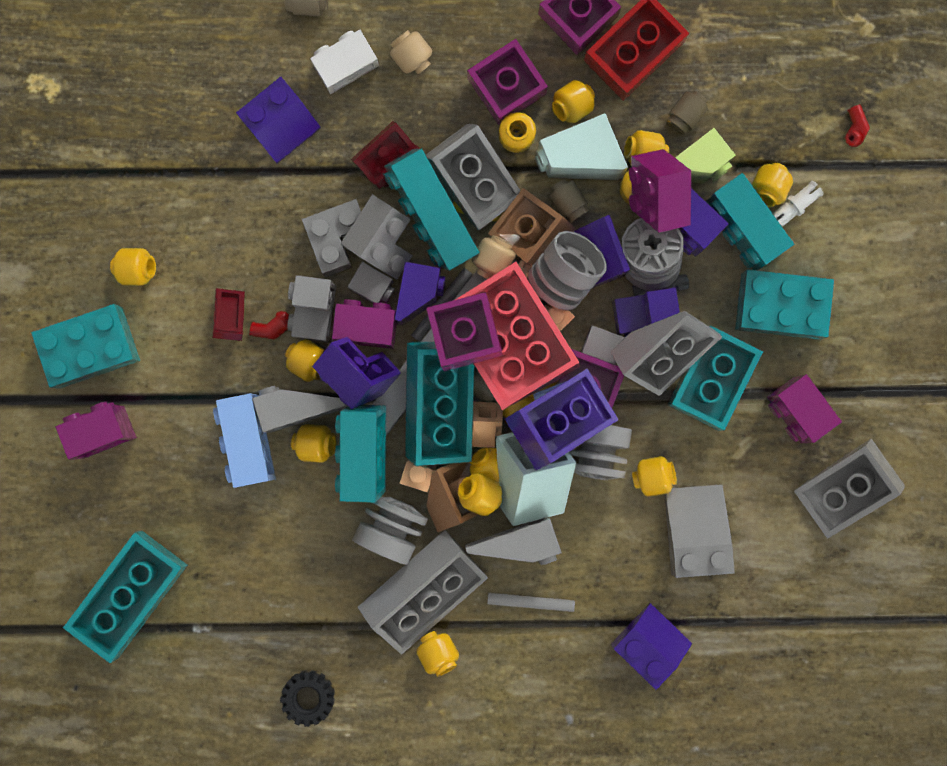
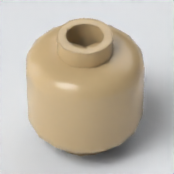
M407 30L390 44L393 47L390 51L391 58L406 74L413 71L419 74L431 64L428 58L432 55V49L419 32L410 33Z
M492 235L491 238H483L477 248L480 253L472 257V262L478 267L476 273L489 279L510 266L516 256L512 250L513 245L496 235Z

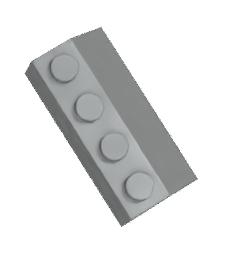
M444 530L413 557L408 565L405 564L362 602L358 609L370 627L402 655L487 580L488 577L456 540Z

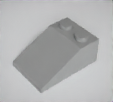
M466 124L426 154L446 192L477 230H480L503 213L520 192L517 184L478 125Z
M683 311L631 332L610 353L624 376L660 396L715 345L722 336L688 312Z
M275 386L259 390V396L252 398L262 431L266 433L291 427L348 407L340 398L283 390Z
M870 439L795 489L794 492L828 539L901 495L905 485L874 441Z
M723 485L672 488L670 493L665 494L671 575L675 578L734 574L733 547Z
M548 517L465 544L467 554L532 563L538 561L540 565L556 561V555L562 553L551 520Z

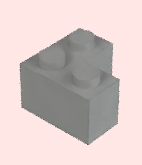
M372 194L341 244L363 260L397 280L404 270L405 262H409L413 256L395 244L411 219Z
M356 199L302 219L319 267L325 278L352 268L345 247L341 242L361 213Z
M296 275L295 282H290L288 299L292 300L295 312L289 315L288 331H292L291 336L293 338L329 343L336 285L332 280Z

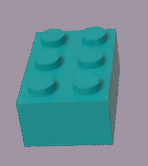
M743 173L713 193L706 201L729 223L722 232L723 236L730 245H736L741 252L739 257L748 269L752 267L753 270H759L794 245V242Z
M747 269L741 273L735 330L817 340L828 338L834 279Z
M116 304L31 332L49 388L61 389L140 361L123 307Z
M709 326L720 333L722 338L682 374L668 402V406L718 431H724L763 351L713 326Z
M361 405L352 410L348 406L340 411V415H337L335 423L336 433H340V445L336 446L335 451L336 463H340V475H336L335 491L340 493V501L376 503L386 492V405Z

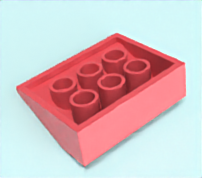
M514 262L457 298L461 299L484 292L488 296L503 356L474 363L502 410L540 391L580 367L578 359L517 262Z

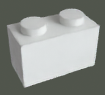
M361 30L346 32L338 39L339 42L330 47L329 45L320 47L314 52L315 56L310 58L330 94L379 67L378 59Z

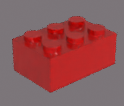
M640 0L586 51L584 62L624 101L685 43L689 32L657 0Z

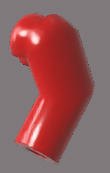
M861 104L847 110L852 125L845 135V141L851 147L861 145L870 130Z
M279 311L267 324L252 322L249 335L272 340L279 338L288 330L289 314L285 311Z

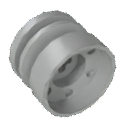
M642 218L630 224L622 237V249L630 271L625 275L626 279L634 286L646 291H656L670 286L678 278L682 268L683 236L679 228L658 233Z
M562 231L555 236L544 250V253L541 254L530 268L528 279L534 291L546 303L558 309L571 310L580 304L590 289L604 275L607 270L606 260L597 246L586 237L576 232Z
M610 425L583 442L580 450L569 451L571 456L579 457L574 473L582 477L607 481L618 478L625 479L626 471L613 470L614 463L627 464V459L615 455L616 449H628L630 447L632 429Z
M381 496L376 503H373L381 507L380 511L368 507L365 510L366 514L375 519L374 524L360 522L352 541L383 557L408 565L416 546L405 538L407 534L421 536L422 531L411 526V524L415 522L425 526L428 518L420 514L411 505L392 497Z

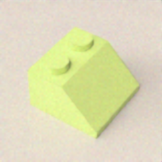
M713 128L675 158L691 169V182L704 184L710 178L715 182L727 173L732 167L730 161L736 155L716 129Z

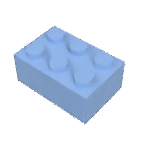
M252 393L216 400L217 407L213 408L216 425L221 424L223 436L219 437L220 449L222 454H227L229 464L225 466V474L228 483L232 482L233 488L276 480L267 433L262 431L252 399L259 395Z

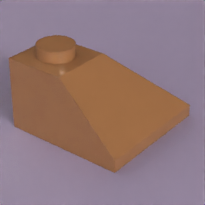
M523 188L488 234L490 236L496 235L511 243L515 255L531 265L544 253V250L559 232H574L576 228L562 215Z
M470 462L450 463L432 472L426 507L438 533L478 515L462 507L458 496L460 483L471 475L469 471Z

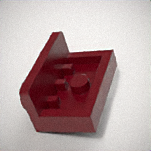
M392 121L351 160L372 185L381 189L382 187L389 186L383 176L387 172L384 166L409 151L420 148L409 139L396 122Z

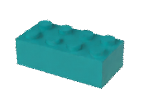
M422 148L413 149L384 166L387 171L383 174L386 182L391 189L399 192L401 198L398 199V203L406 215L409 214V216L413 217L415 224L412 225L413 230L420 240L423 239L424 242H427L430 249L426 250L434 265L450 271L480 253Z
M435 341L407 343L405 457L415 466L472 462L474 364L444 371L440 364Z
M134 532L63 628L107 662L112 663L121 656L188 565L145 532Z

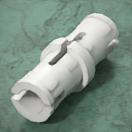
M809 182L795 196L790 195L787 197L786 203L772 213L776 219L781 217L778 222L782 227L796 215L801 216L805 212L804 209L823 196L824 193L820 187L812 194H809L818 185L816 182Z

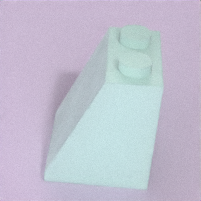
M605 113L540 140L538 150L536 151L537 156H535L539 170L541 172L546 171L548 178L618 180L624 176L628 168Z
M513 432L497 436V464L499 484L502 488L500 508L512 526L563 514L576 466V461L568 452L551 464L535 470Z

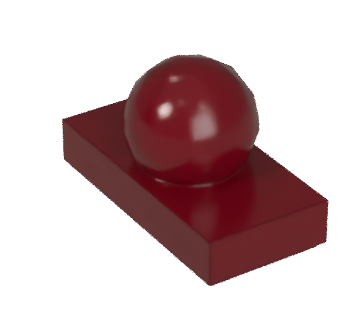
M216 288L212 338L242 341L245 291Z

